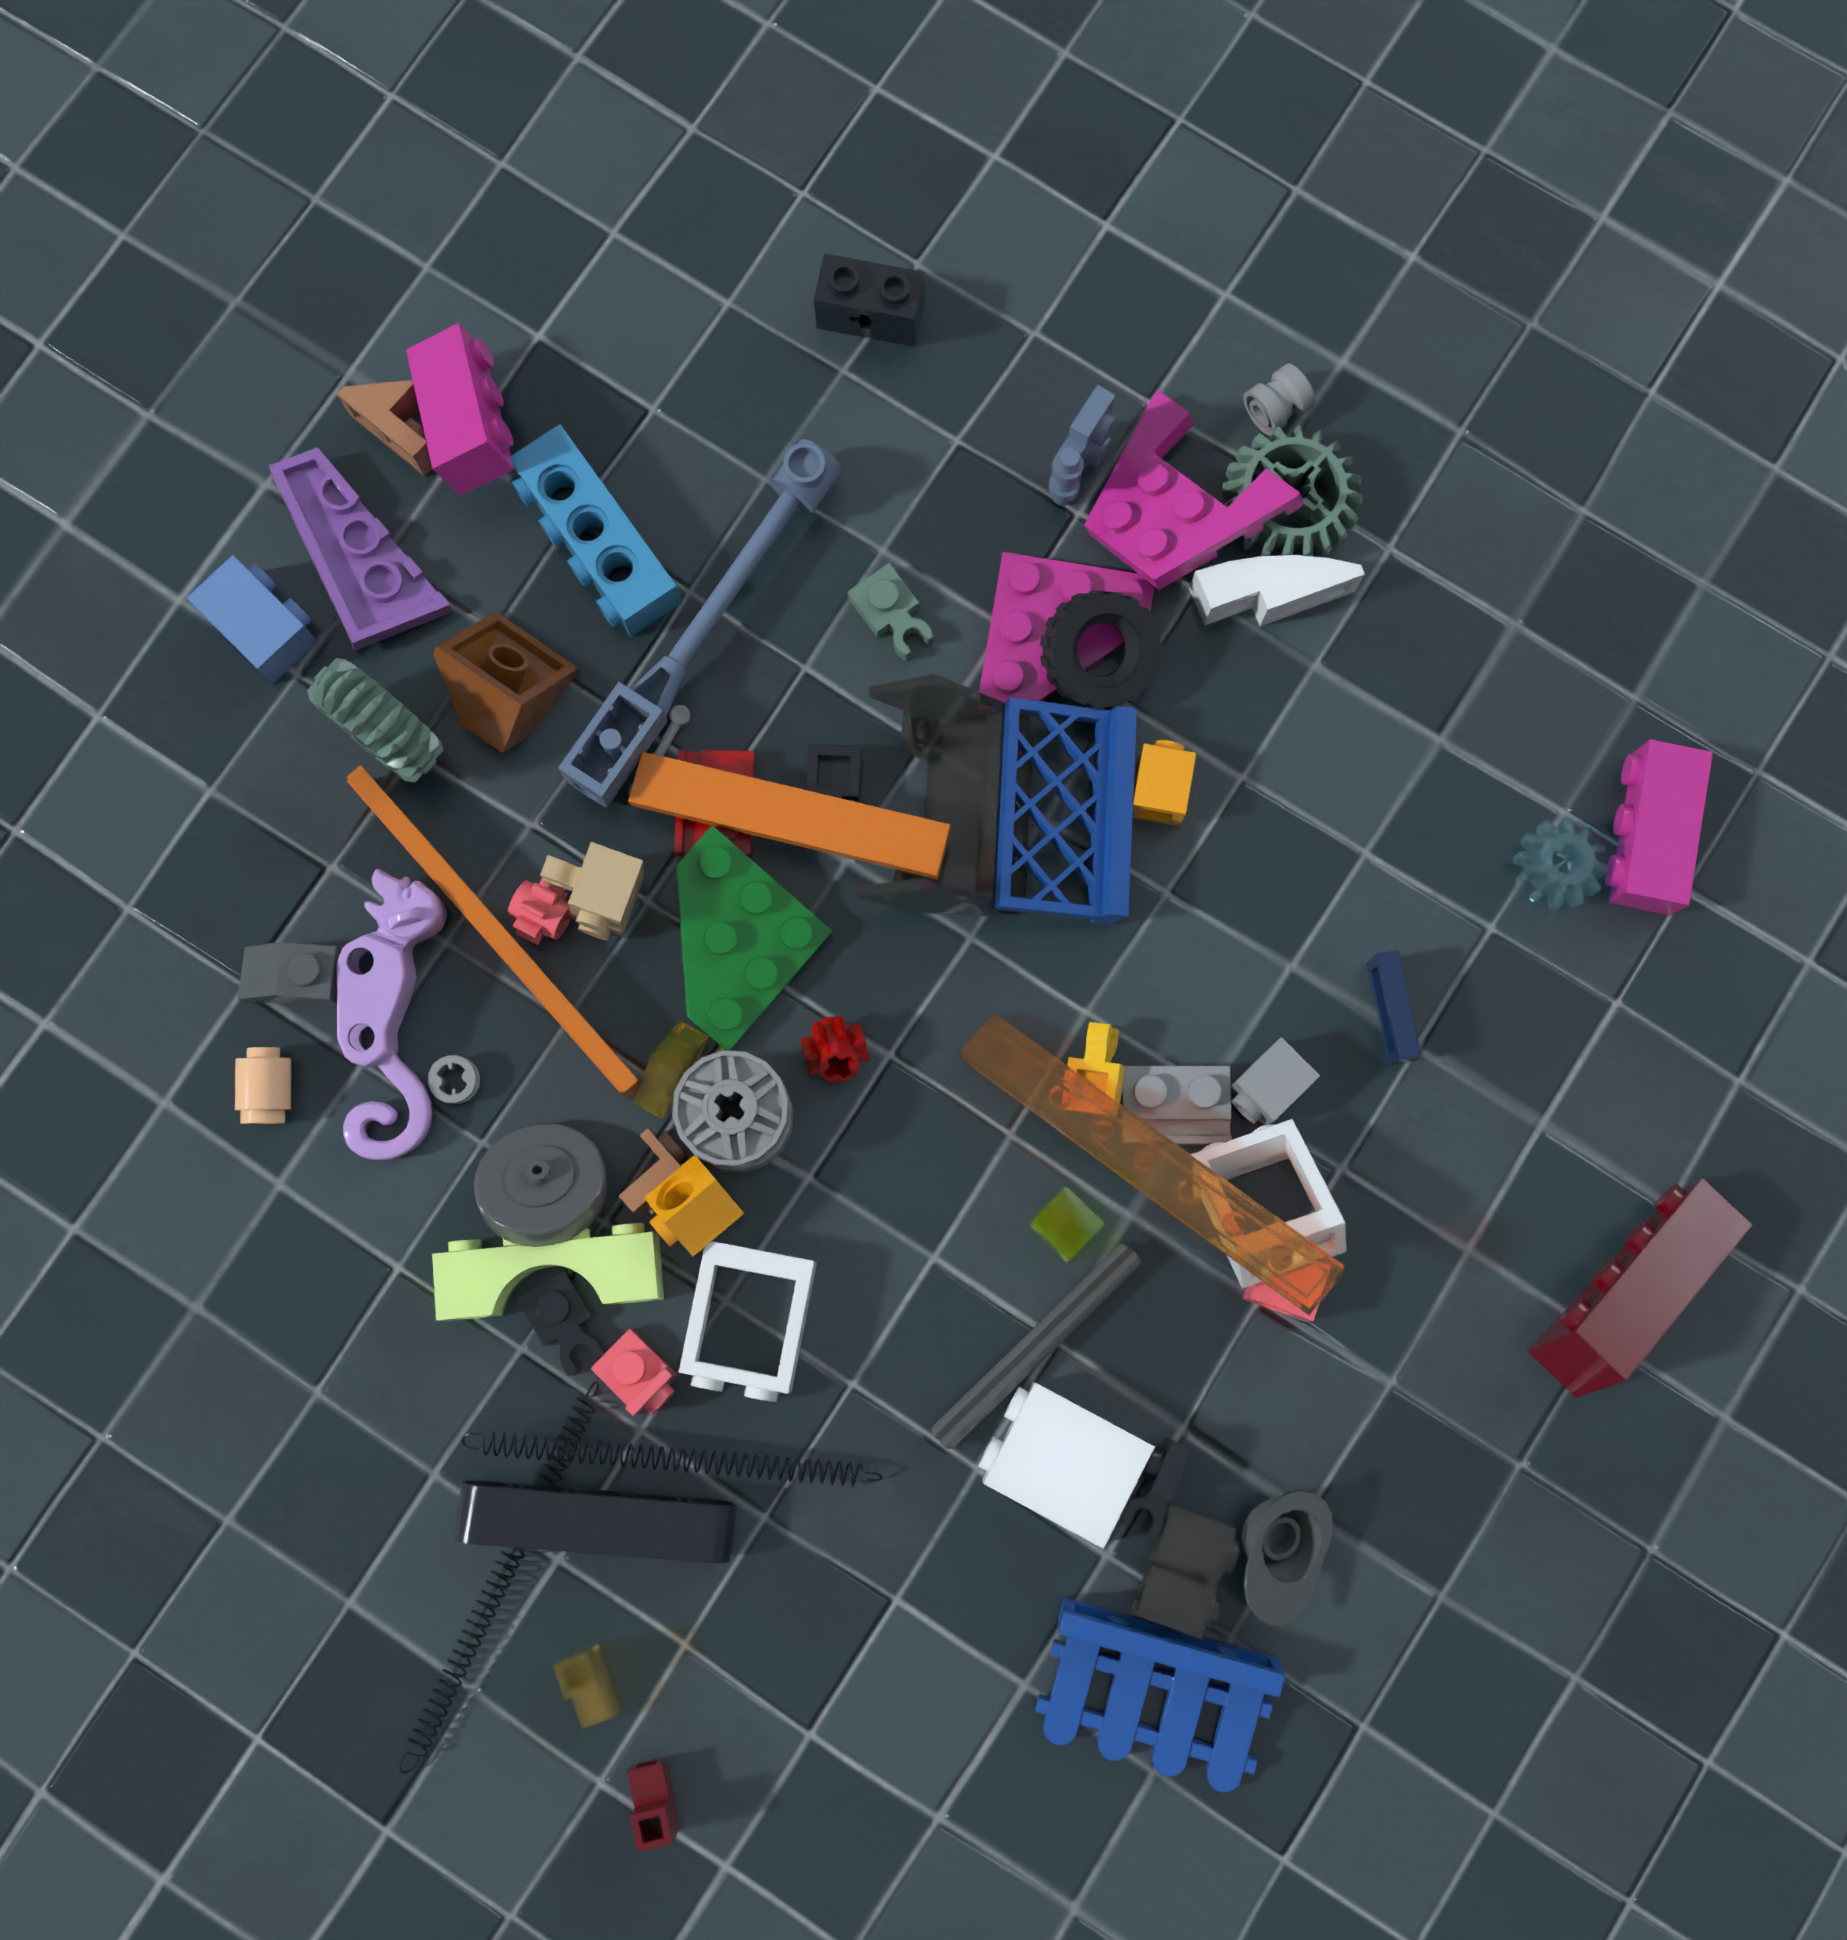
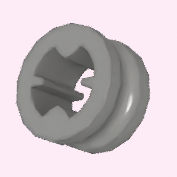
M448 1055L438 1059L432 1065L428 1073V1085L437 1099L446 1103L461 1104L469 1101L477 1093L480 1087L481 1076L478 1067L471 1060L458 1055ZM457 1065H461L465 1069L461 1078L467 1085L461 1093L460 1090L453 1088L452 1095L444 1090L447 1080L442 1074L448 1067L450 1070L456 1071Z

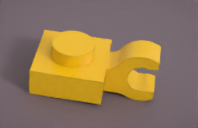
M1089 1023L1084 1059L1068 1058L1061 1111L1114 1120L1118 1119L1126 1067L1121 1064L1111 1063V1060L1117 1049L1119 1029L1112 1028L1111 1024Z

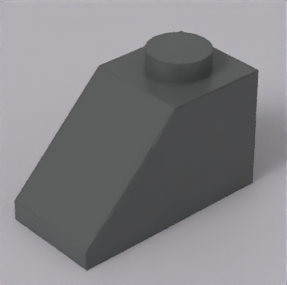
M277 942L245 947L238 1000L337 1009L336 962L342 950L336 946Z

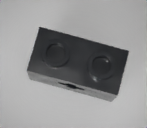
M824 253L814 296L817 329L915 347L925 303V272Z

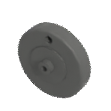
M557 1123L531 1124L507 1133L485 1152L477 1166L474 1177L475 1199L487 1226L504 1240L529 1247L558 1244L581 1233L597 1218L605 1204L608 1193V1175L599 1148L581 1131Z

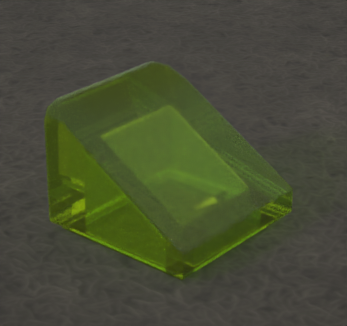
M1065 1186L1028 1225L1067 1263L1105 1223Z

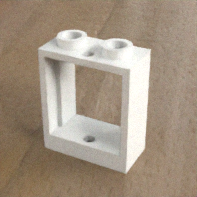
M1293 1119L1276 1125H1263L1245 1136L1225 1143L1215 1142L1204 1147L1199 1152L1190 1154L1194 1186L1242 1289L1346 1252L1345 1221ZM1289 1158L1316 1212L1243 1237L1218 1183Z
M713 1241L705 1246L679 1373L692 1375L690 1386L723 1392L724 1382L745 1385L744 1396L771 1402H777L779 1392L791 1393L817 1263L812 1260ZM718 1266L796 1281L777 1376L699 1361Z

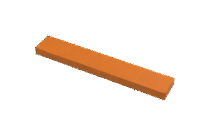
M643 751L628 800L630 805L933 879L939 878L951 832V825Z

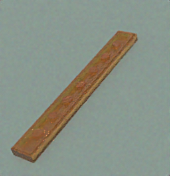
M995 1013L960 1050L963 1061L1308 1316L1344 1274L1345 1266Z

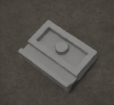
M1125 1066L1121 1094L1122 1146H1208L1215 1142L1225 1143L1232 1140L1230 1134V1066Z

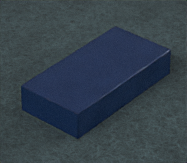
M1399 951L1377 953L1367 962V968L1388 1065L1408 1063L1421 1056Z

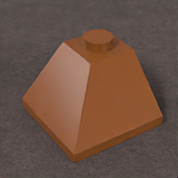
M496 611L438 644L433 653L461 725L479 736L484 743L493 746L502 753L534 732L574 679L579 669Z

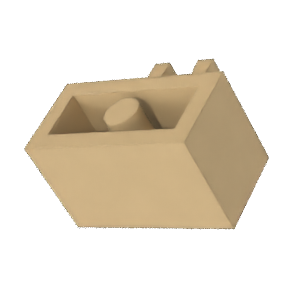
M591 842L581 868L547 855L540 877H543L542 882L572 891L568 905L572 920L579 923V931L598 939L608 940L610 933L623 937L644 880L643 860Z

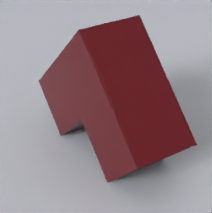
M666 1757L631 1765L627 1771L634 1804L630 1820L637 1852L673 1844L680 1830V1823Z

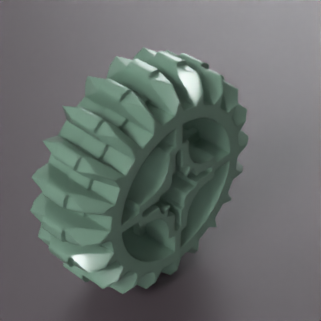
M1300 425L1293 429L1291 437H1286L1284 431L1278 426L1276 429H1273L1270 440L1259 433L1253 438L1252 448L1243 445L1238 450L1236 455L1237 462L1230 463L1225 473L1229 481L1224 482L1221 489L1222 497L1228 500L1224 503L1226 507H1229L1251 484L1252 480H1255L1266 468L1297 491L1303 486L1300 494L1304 504L1289 515L1283 511L1262 523L1264 528L1262 531L1248 539L1245 538L1243 542L1244 550H1249L1258 544L1263 547L1260 556H1271L1272 551L1280 553V556L1293 554L1313 556L1314 551L1324 558L1329 555L1332 549L1331 543L1337 546L1344 543L1348 536L1346 529H1352L1358 520L1357 513L1354 510L1359 509L1362 503V494L1355 492L1361 483L1360 475L1348 473L1353 465L1352 456L1339 459L1336 457L1340 449L1339 441L1325 447L1320 444L1322 440L1321 430L1315 432L1311 439L1303 438V430ZM1283 465H1295L1300 468L1292 469ZM1318 478L1324 484L1329 494L1330 511L1322 505L1323 499L1315 491L1314 485ZM1290 522L1302 528H1289L1281 526V524Z
M336 658L328 667L324 666L314 677L315 681L307 690L310 701L336 726L405 782L415 783L437 763L436 759L444 751L438 737L417 716L409 711L404 704L399 702L389 691L385 690L365 672L358 669L352 662Z

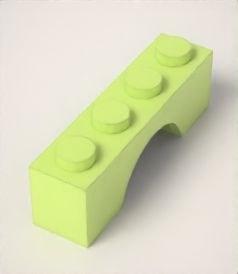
M631 1223L611 1226L612 1236L591 1238L590 1229L586 1228L578 1235L564 1242L541 1247L522 1246L504 1239L503 1247L482 1249L481 1239L448 1242L449 1252L432 1254L436 1321L502 1316L508 1298L515 1287L530 1274L549 1267H567L582 1275L594 1287L602 1304L614 1305L664 1300L659 1234L645 1232L644 1223Z

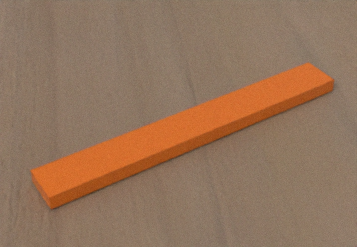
M361 765L347 776L348 784L624 1097H629L630 1099L645 1086L377 781Z

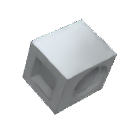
M1281 1037L1231 1085V1092L1236 1096L1232 1103L1250 1122L1255 1124L1260 1120L1264 1125L1271 1124L1320 1075Z

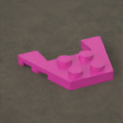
M1158 390L1150 400L1084 526L1092 538L1160 590L1217 557L1216 550L1240 536L1246 539L1250 538L1264 529L1262 523L1283 511L1289 515L1298 510L1304 503L1300 492L1266 468L1229 507H1226L1161 459L1192 428L1194 422L1188 411Z

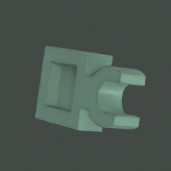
M890 563L847 591L849 601L877 638L889 630L892 632L894 649L901 659L907 661L911 658V651L904 643V639L908 635H919L927 646L933 643V634L929 625L921 619L911 617L912 614L919 610L918 600Z

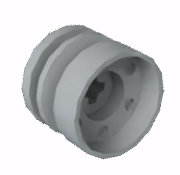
M722 1050L700 1058L684 1072L674 1092L672 1117L679 1138L703 1162L723 1172L746 1173L766 1166L783 1151L792 1133L794 1109L782 1079L766 1061L745 1051ZM739 1097L742 1098L739 1106L744 1111L743 1117L739 1121L734 1117H729L725 1122H722L724 1112L719 1107L725 1099L734 1103Z

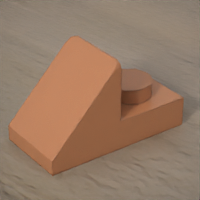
M413 380L343 386L337 395L349 415L423 476H426L432 470L424 429L413 420L419 412Z

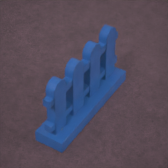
M1063 1597L1058 1615V1634L1066 1636L1065 1642L1057 1639L1053 1640L1050 1656L1058 1658L1060 1661L1050 1697L1039 1694L1035 1706V1712L1045 1714L1043 1730L1046 1738L1051 1743L1056 1745L1070 1743L1076 1736L1078 1726L1083 1725L1099 1730L1097 1735L1098 1748L1100 1753L1108 1760L1119 1761L1124 1759L1130 1753L1133 1740L1153 1746V1765L1164 1776L1172 1777L1180 1774L1186 1766L1188 1756L1207 1761L1206 1773L1209 1784L1219 1792H1230L1237 1788L1243 1772L1254 1775L1258 1762L1257 1757L1248 1754L1258 1716L1269 1719L1273 1707L1271 1700L1264 1699V1694L1280 1697L1286 1676L1278 1657ZM1100 1646L1119 1651V1657L1099 1652ZM1157 1662L1175 1668L1173 1672L1155 1668L1154 1664ZM1094 1669L1114 1674L1104 1712L1084 1707ZM1213 1678L1229 1683L1228 1688L1208 1683L1209 1679ZM1149 1685L1168 1690L1158 1728L1139 1723ZM1204 1700L1222 1705L1213 1743L1193 1738Z

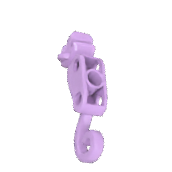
M376 869L371 879L372 886L384 899V904L381 905L368 900L364 902V906L377 921L379 928L375 932L363 935L347 943L342 948L336 962L337 1039L345 1058L352 1063L364 1067H379L407 1101L410 1110L407 1127L394 1139L379 1141L370 1138L367 1134V1125L373 1120L378 1121L382 1125H392L397 1121V1110L384 1102L369 1101L357 1105L347 1114L343 1124V1135L346 1144L354 1153L371 1160H390L404 1156L416 1149L423 1142L431 1127L433 1117L431 1098L419 1077L397 1055L399 1052L398 1030L410 1003L417 978L413 948L416 944L434 936L444 927L447 911L444 900L425 883L414 881L411 884V879L408 877L397 879L383 870ZM371 952L374 964L372 969L364 974L361 970L360 962L366 953ZM370 1026L374 1032L375 1039L369 1049H365L361 1042V1035Z

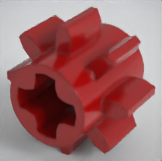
M839 1015L837 1017H826L818 1022L815 1021L811 1029V1037L800 1039L808 1074L812 1076L820 1072L821 1076L829 1081V1083L843 1082L857 1076L856 1073L860 1066L859 1062L870 1059L861 1024L857 1023L849 1026L848 1022Z

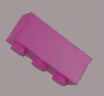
M457 323L406 349L432 469L460 496L514 470L509 447L513 445V438L501 417L499 407L504 405V401L498 386L491 376L490 368L494 366V360L485 342L479 337L473 339L462 325Z
M1649 739L1636 751L1627 756L1621 774V783L1627 785L1625 803L1619 806L1613 824V833L1619 836L1617 853L1611 856L1605 873V884L1611 886L1609 903L1670 916L1690 905L1713 752Z

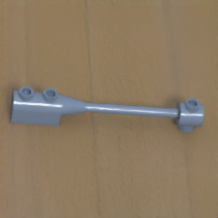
M801 439L798 444H795L786 452L783 465L770 482L772 488L780 497L668 656H664L631 688L620 682L617 683L558 767L564 779L582 794L604 807H608L639 763L642 751L646 752L667 723L666 716L686 673L685 668L795 510L798 509L812 514L842 472L841 465L828 451L814 442Z

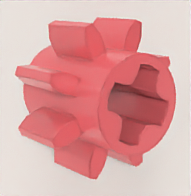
M542 879L539 884L525 880L516 890L508 907V916L516 919L513 927L517 928L515 934L536 945H539L543 936L547 938L549 936L554 940L559 939L572 918L568 901H566L569 896L565 892L566 889L544 883Z

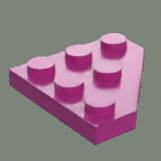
M1003 552L977 705L1005 710V701L1010 697L1045 702L1046 698L1058 690L1055 685L1049 683L1045 676L1047 671L1045 666L1041 664L1042 646H1040L1041 636L1045 634L1047 628L1045 624L1048 618L1053 617L1057 611L1056 608L1062 602H1068L1072 599L1071 596L1078 593L1087 594L1092 590H1101L1131 596L1139 601V605L1148 608L1150 611L1154 586L1138 573ZM1099 623L1089 627L1080 637L1077 646V655L1082 667L1089 672L1102 663L1105 657L1123 646L1125 642L1121 633L1115 627L1106 623Z

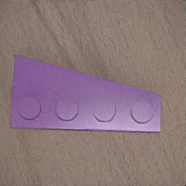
M318 447L269 465L271 475L355 651L452 613L449 602L439 591L437 592L423 576L422 570L410 556L407 557L391 538L390 532L378 518L372 516L361 503L358 494Z

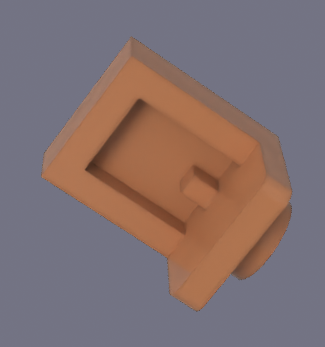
M647 1128L640 1134V1137L660 1160L619 1195L629 1209L639 1216H642L647 1210L651 1215L656 1214L644 1196L682 1165L680 1162L687 1156L666 1131L658 1138Z

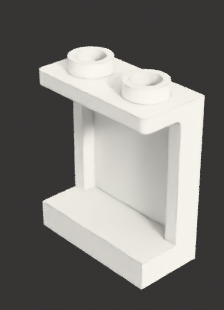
M1032 1382L1028 1391L1018 1387L1004 1414L1005 1418L1012 1421L1002 1441L995 1437L991 1439L979 1462L978 1467L986 1471L982 1479L983 1484L1104 1549L1154 1446L1035 1382Z

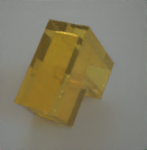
M678 1021L650 1056L633 1104L664 1119L673 1107L674 1092L684 1072L700 1059L708 1035Z
M598 1643L569 1653L553 1665L564 1699L572 1698L582 1729L613 1718L620 1712Z

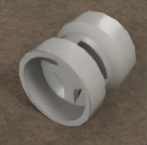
M1288 363L1272 374L1271 382H1268L1266 385L1258 383L1243 395V401L1249 416L1255 425L1269 436H1271L1273 429H1276L1278 426L1283 429L1287 425L1289 417L1292 415H1303L1313 408L1316 402L1314 391L1305 375L1297 367Z

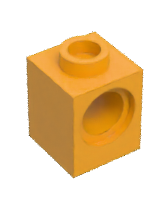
M1156 740L1153 742V745L1143 744L1134 782L1133 818L1175 826L1181 825L1187 811L1196 758L1195 752L1184 751V745L1169 740Z
M693 1155L644 1196L645 1200L657 1214L649 1221L657 1233L670 1247L679 1240L693 1257L744 1214L696 1155Z

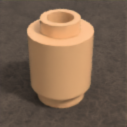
M251 1047L247 1048V1058L235 1059V1110L240 1111V1124L285 1123V1110H291V1058H280V1048Z

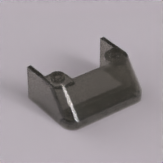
M937 674L869 687L870 698L903 710L902 739L908 750L915 757L928 761L925 818L950 824L951 832L938 879L895 870L892 882L857 886L856 897L913 913L985 917L1010 916L1019 913V911L995 909L1005 703ZM1020 714L1019 732L1033 747L1034 735L1031 722L1026 714ZM1019 748L1017 754V761L1024 756V754L1019 750ZM1027 760L1017 769L1016 783L1031 799L1032 764ZM1015 799L1016 812L1021 808V805ZM1025 812L1014 821L1013 835L1028 852L1030 816ZM1014 852L1012 853V865L1019 859ZM1024 864L1011 874L1010 897H1026L1027 868Z

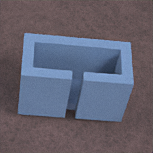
M232 555L198 586L187 599L274 684L318 643L306 628L313 620L291 598L282 604L271 593L277 585L256 563H253L247 569Z

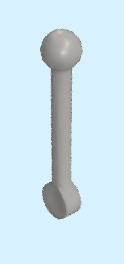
M676 705L670 710L671 723L653 754L664 756L679 728L685 727L690 723L691 715L686 706ZM633 783L628 788V796H630Z

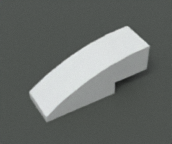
M1301 555L1259 556L1228 561L1197 570L1194 573L1189 590L1204 626L1251 608L1254 611L1259 626H1263L1355 592L1365 573L1359 564L1331 558Z

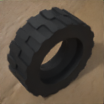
M1092 590L1087 594L1078 593L1071 596V600L1062 602L1056 608L1057 611L1053 617L1048 618L1045 624L1047 627L1045 634L1041 636L1042 656H1040L1042 666H1045L1047 671L1045 676L1049 683L1055 685L1058 688L1057 692L1063 697L1071 699L1072 702L1104 710V707L1113 709L1116 706H1123L1122 704L1126 702H1134L1140 698L1139 695L1144 690L1150 688L1153 684L1152 679L1155 673L1159 672L1161 666L1159 660L1160 654L1163 653V643H1160L1159 634H1161L1159 625L1154 623L1152 619L1153 614L1148 608L1139 605L1137 599L1131 596H1124L1122 593ZM1099 623H1106L1115 627L1121 633L1125 642V655L1122 663L1115 671L1104 676H1095L1087 672L1080 664L1077 655V646L1082 634L1089 627Z

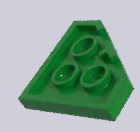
M712 825L675 866L685 984L686 1017L724 1050L730 1051L830 935L832 930Z

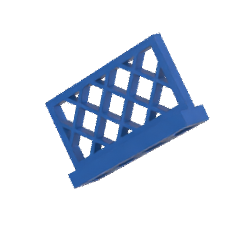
M1013 697L1005 701L995 909L1090 919V923L1111 925L1128 917L1137 708L1116 706L1110 711ZM1020 714L1037 716L1050 732L1035 747H1032L1019 732ZM1054 718L1065 719V721L1059 725ZM1073 721L1095 723L1094 745L1084 754L1064 731ZM1053 738L1059 742L1074 761L1058 776L1053 773L1037 753ZM1019 748V750L1024 754V756L1017 761V754ZM1092 754H1094L1093 765L1088 760ZM1027 760L1048 783L1031 799L1016 783L1017 769ZM1077 767L1092 782V796L1082 805L1077 802L1061 782ZM1052 789L1072 812L1055 828L1034 805ZM1015 799L1021 805V808L1016 812ZM1090 806H1091V817H1090V816L1087 814V812L1085 811V810H1086L1088 807H1090ZM1025 812L1045 834V837L1028 852L1013 835L1014 821ZM1076 818L1090 834V846L1079 857L1059 835ZM1049 841L1070 864L1053 880L1047 876L1032 858ZM1014 852L1019 859L1012 865V853ZM1088 857L1089 869L1083 864ZM1023 864L1043 887L1031 899L1010 897L1011 874ZM1073 870L1088 886L1087 905L1070 903L1056 886ZM1048 893L1054 901H1045L1040 899H1042Z

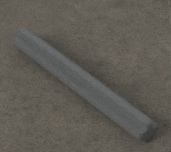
M1125 1243L1118 1245L933 1425L931 1429L932 1434L945 1448L953 1449L1141 1266L1142 1261L1133 1249Z

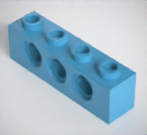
M560 424L511 456L516 474L514 478L509 480L511 485L527 507L535 502L544 514V517L539 519L538 522L556 547L564 542L573 557L568 559L567 563L584 587L590 583L594 584L602 596L596 601V604L613 628L621 623L632 637L682 604L676 584ZM570 487L574 489L572 495L565 500L557 501L551 499L554 492L560 488ZM600 527L603 529L602 534L595 540L583 541L579 539L582 532L587 528ZM624 566L633 569L631 575L624 581L614 582L608 579L610 573L618 567Z

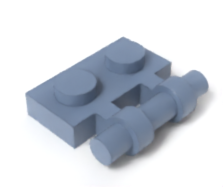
M1098 384L1071 424L1069 435L1052 462V475L1048 486L1049 493L1053 501L1060 506L1069 504L1077 497L1080 488V478L1090 463L1097 467L1112 442L1109 435L1117 421V418L1111 415L1116 395Z

